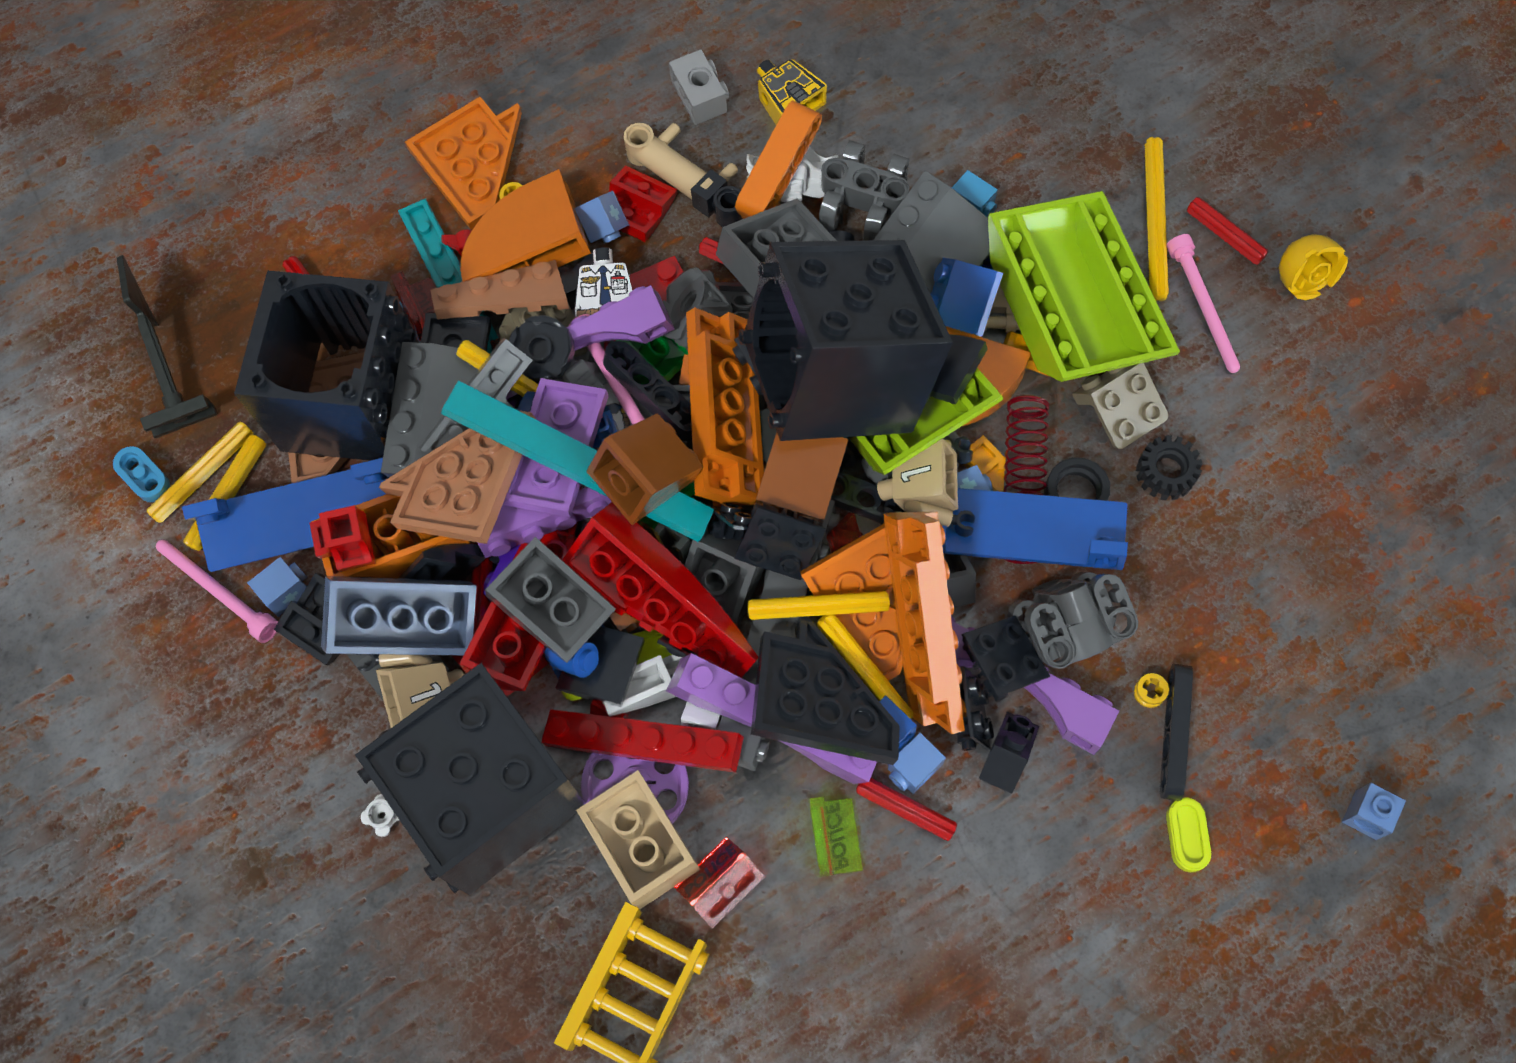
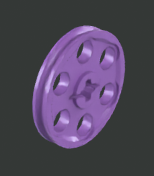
M598 753L590 755L584 767L581 780V792L585 804L639 770L656 799L661 792L666 790L673 791L677 795L676 805L664 811L672 824L680 816L686 804L689 791L688 773L684 765L675 764L674 769L670 773L661 774L655 769V761L629 759L627 757ZM606 760L613 764L614 770L609 778L601 780L595 777L594 768L597 763Z

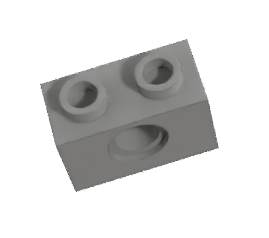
M702 50L669 62L671 82L695 125L727 112L726 99H729L727 86L724 81L719 82L713 61L711 59L707 60Z

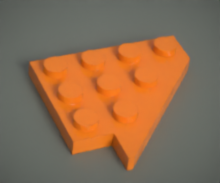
M478 97L405 141L407 149L470 230H473L482 216L500 200L499 192L505 183L522 115L518 103L496 116L485 101Z
M884 523L803 569L800 573L813 596L877 591L889 593L890 608L888 611L835 614L889 681L900 675L903 660Z

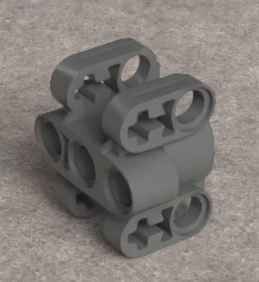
M849 140L842 158H830L822 165L821 188L825 195L820 208L819 222L826 230H837L838 225L843 224L844 205L868 212L864 226L863 241L874 240L909 192L910 187L907 179L910 159L893 154L886 171L865 165V145Z
M1079 572L1072 576L1071 579H1055L1043 583L1032 590L1033 600H1016L1009 607L1007 614L1008 618L1016 615L1018 619V616L1023 614L1021 608L1027 609L1025 621L1019 620L1025 632H1029L1027 636L1031 643L1033 641L1041 661L1050 667L1058 669L1065 668L1074 662L1101 653L1113 644L1133 636L1138 628V618L1124 583L1116 575L1103 573L1097 575L1091 572ZM1104 583L1112 584L1113 589L1107 592ZM1112 602H1115V603H1119V602H1120V606H1114V607H1113ZM1122 612L1127 618V627L1122 632L1117 633L1113 629L1116 622V614ZM1063 656V658H1062L1061 660H1059V661H1057V662H1053V660H1055V659H1057V658H1061V657Z

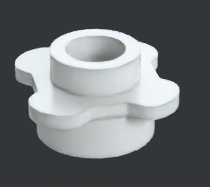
M382 794L377 795L374 801L361 814V822L372 826L379 837L388 836L393 824L396 821H400ZM385 812V817L381 819L379 817L380 813Z

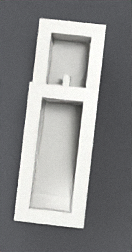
M661 655L636 665L622 707L603 702L608 715L613 716L634 711L677 697L666 692L680 659L683 657L670 655L662 659Z

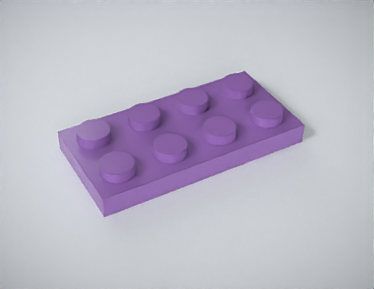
M540 378L530 412L538 421L592 448L606 406L608 393L606 389ZM522 455L503 505L571 518L581 484Z

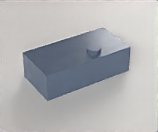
M325 576L321 647L326 654L464 655L473 638L476 585L469 581Z

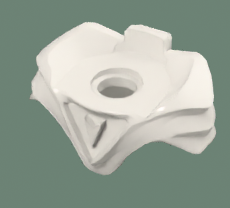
M809 146L781 201L789 202L798 198L802 202V195L815 198L824 197L825 194L821 188L822 165L830 158H838V155L824 158L819 156ZM747 154L746 169L749 175L759 158L751 154Z

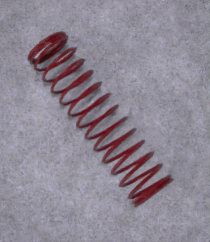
M1021 395L1013 397L1007 402L1006 409L1009 414L1006 417V421L1009 426H1007L1005 431L1008 436L1005 445L1008 449L1004 455L1008 461L1004 465L1007 473L1003 478L1007 485L1004 486L1003 492H1007V487L1010 486L1021 490L1015 493L1045 495L1037 492L1045 489L1047 486L1044 481L1039 480L1047 475L1046 470L1040 467L1046 465L1048 461L1040 455L1048 451V448L1041 443L1049 438L1042 431L1049 427L1048 423L1043 421V419L1049 416L1050 405L1042 397ZM1020 401H1034L1045 405V408L1022 407L1014 410L1010 406ZM1022 410H1040L1037 412H1020ZM1012 415L1020 420L1010 423L1009 418ZM1035 421L1045 424V427L1037 430H1027L1013 425L1021 422ZM1012 427L1019 432L1010 435L1009 429ZM1035 433L1045 436V439L1041 441H1023L1014 438V436ZM1010 438L1019 442L1011 447L1008 444ZM1035 445L1041 446L1045 450L1038 453H1025L1013 448ZM1011 450L1020 455L1009 459L1008 452ZM1035 457L1043 459L1044 463L1026 465L1012 460ZM1009 462L1020 466L1010 471L1007 468ZM1025 469L1040 470L1044 472V474L1041 476L1029 477L1017 475L1012 472ZM1010 474L1021 479L1009 483L1007 476ZM1038 482L1044 486L1032 489L1017 487L1012 484ZM1004 559V560H1006V561H1008V562L1015 563V564H1033V563H1038V562H1028V561H1018V560H1007V559Z

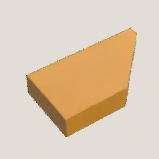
M982 435L970 445L969 450L973 451L972 460L963 465L967 469L978 465L981 473L989 477L993 491L1003 492L1006 458Z

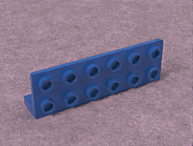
M383 458L350 465V470L226 500L210 499L182 506L185 520L196 521L208 570L215 572L314 547L309 522L319 519V513L358 505L386 495L379 486L381 482L389 477L381 473Z
M958 488V510L953 511V514L958 515L964 510L971 511L975 516L974 523L962 521L961 524L972 527L973 533L968 537H962L956 533L955 525L950 524L949 527L942 526L945 532V544L942 545L943 554L1123 570L1127 558L1128 542H1125L1127 503Z

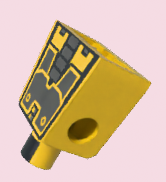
M789 59L778 67L770 60H765L759 65L757 73L761 76L758 81L759 99L776 125L787 105L793 100L814 111L826 104L827 85L795 60Z

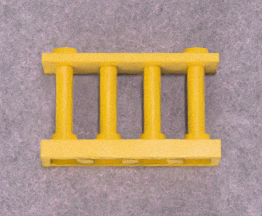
M625 902L554 1044L568 1051H573L576 1045L581 1047L584 1044L618 1063H658L657 1060L653 1059V1056L693 974L700 975L709 958V954L704 952L707 944L698 939L692 950L643 925L644 921L639 919L642 914L639 908ZM638 939L685 963L686 965L676 985L628 961L626 955L622 953L628 940L634 941ZM620 973L668 998L669 1000L659 1020L609 995V990L605 986L611 974L617 976ZM602 1008L651 1034L642 1055L639 1056L590 1030L591 1025L587 1024L593 1010L599 1011Z

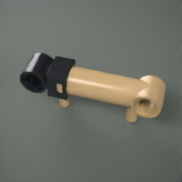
M635 123L627 127L624 131V142L628 160L632 164L645 166L692 200L695 209L708 218L715 212L716 222L721 227L743 219L735 208L736 200L741 190L727 185V182L738 172L735 164L729 163L719 174L712 169L708 172L702 170L668 146L681 132L680 127L676 123H672L658 138L654 136L652 128L647 124Z

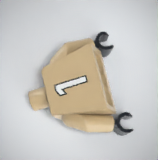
M962 436L957 438L954 443H951L950 440L942 438L892 470V478L877 483V491L883 501L893 499L905 512L938 511L939 523L942 526L949 527L950 524L955 525L956 533L962 537L972 535L973 528L964 526L961 522L974 523V514L968 510L961 511L958 515L953 514V511L958 510L957 462L965 464L972 460L973 451L969 450L970 440Z
M367 654L372 659L371 665L357 667L365 672L379 664L382 667L376 669L391 728L464 675L460 669L447 672L443 662L432 661L429 655ZM388 730L383 731L382 733H380V735H379L378 737H380L382 734H384V733L387 732Z

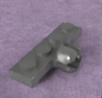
M502 338L467 385L516 409L508 403L506 399L507 393L533 360L508 340ZM443 415L419 448L428 454L469 428Z

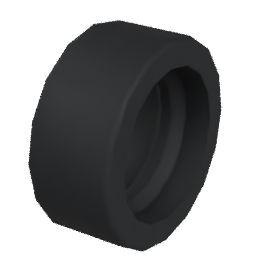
M1072 457L1062 460L1052 468L1047 478V486L1044 489L1045 496L1059 497L1057 485L1063 477L1068 475H1079L1088 479L1096 489L1095 500L1108 501L1110 496V480L1106 472L1097 463L1086 458Z

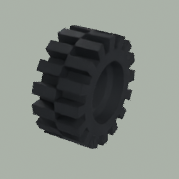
M1166 435L1163 441L1161 437L1154 439L1153 443L1150 442L1146 446L1136 466V471H1139L1136 477L1138 482L1144 481L1141 486L1144 491L1150 487L1152 491L1149 495L1155 498L1156 494L1160 493V500H1167L1169 495H1171L1172 500H1176L1180 495L1184 497L1188 494L1202 472L1200 468L1203 465L1202 459L1197 460L1200 455L1197 449L1193 452L1190 451L1193 446L1191 442L1188 441L1186 445L1181 444L1182 437L1177 436L1176 440L1172 441V435ZM1162 458L1174 460L1181 467V474L1176 478L1162 475L1157 469V461Z

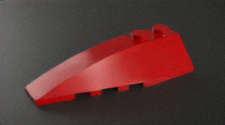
M613 502L589 520L562 559L566 565L616 608L614 612L621 616L626 613L640 621L639 626L649 632L656 630L670 639L669 644L680 650L687 648L697 654L698 657L740 678L757 661L758 655L706 588L666 547L637 522L631 525Z
M578 522L567 530H556L545 534L540 541L562 560L573 544ZM523 543V544H521L520 547H519V549H518V551L516 552L514 558H515L529 543ZM491 601L459 665L465 673H468L482 663L501 690L525 691L546 646Z

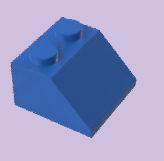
M943 257L942 262L935 269V283L930 295L945 326L983 337L1003 273Z

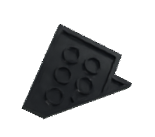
M808 616L798 618L796 638L764 631L760 638L750 735L894 765L899 757V724Z

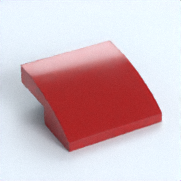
M625 165L609 183V192L614 191L629 223L628 226L620 229V231L646 242L668 212L678 189Z

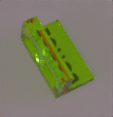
M824 797L810 798L809 806L819 876L863 871L852 798L825 802Z

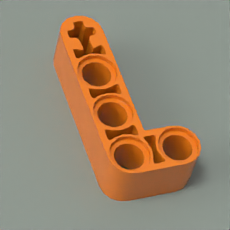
M794 100L787 105L736 200V211L743 219L781 205L779 201L818 132L822 122V114Z

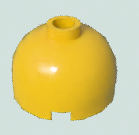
M1311 234L1301 237L1292 242L1281 257L1279 263L1280 280L1297 299L1309 300L1322 295L1317 290L1324 288L1326 285L1330 288L1333 287L1343 275L1348 264V257L1344 255L1346 251L1336 241L1327 236Z

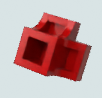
M353 505L319 513V520L309 522L317 558L322 559L333 556L336 568L340 572L376 564L366 513L357 506Z

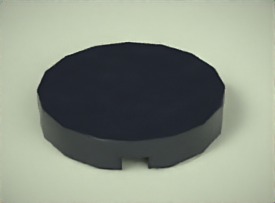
M546 315L532 316L524 320L525 323L520 327L517 326L509 339L510 343L533 360L523 372V375L536 383H539L540 378L549 380L559 378L570 367L575 354L574 340L569 329L556 318Z

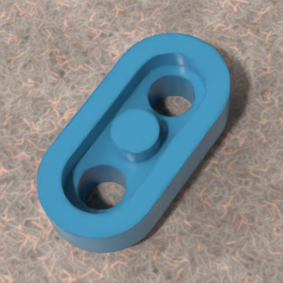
M134 446L125 447L115 455L113 459L115 472L142 500L155 502L170 488L168 477L140 448ZM138 463V466L131 470V467ZM158 484L155 489L150 491L153 485Z

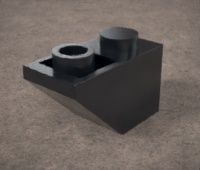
M1006 712L979 779L1012 794L1028 762L1039 726L1032 723L1025 716Z

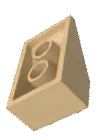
M639 770L576 810L630 903L639 909H642L700 870L694 857Z

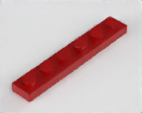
M550 709L541 743L548 747L736 773L744 736L736 732Z

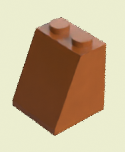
M657 413L606 437L586 472L631 525H634L692 483L704 466L699 462L696 453L687 448L676 435L674 428Z
M776 432L756 497V503L762 504V502H766L767 505L778 508L779 513L784 508L787 509L788 514L796 512L797 518L798 516L811 520L814 518L817 519L818 523L823 524L848 439L838 437L780 441Z

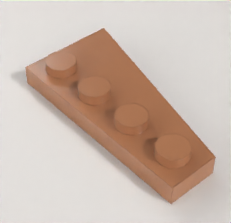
M556 260L539 262L532 266L515 270L510 269L502 273L476 277L469 281L452 285L447 284L430 290L437 319L479 316L482 311L486 310L495 312L496 315L509 314L511 308L527 307L528 312L542 311V306L557 305L558 310L569 309Z

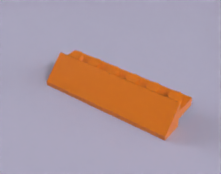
M694 307L686 312L692 445L699 462L704 466L694 479L695 495L712 500L713 506L721 507L724 502L740 506L754 505L764 475L759 395L749 379L755 375L748 363L742 366L732 348L737 346L734 339L738 337L740 329L745 330L748 319L731 312L718 317Z
M938 511L885 513L883 515L908 706L913 711L912 718L922 726L937 723L950 734L965 731L963 718L966 717V706L961 698L959 684L962 683V673L956 662L955 650L958 648V639L955 631L952 629L951 621L954 605L947 589L950 571L943 556L942 545L945 544V532L939 523Z

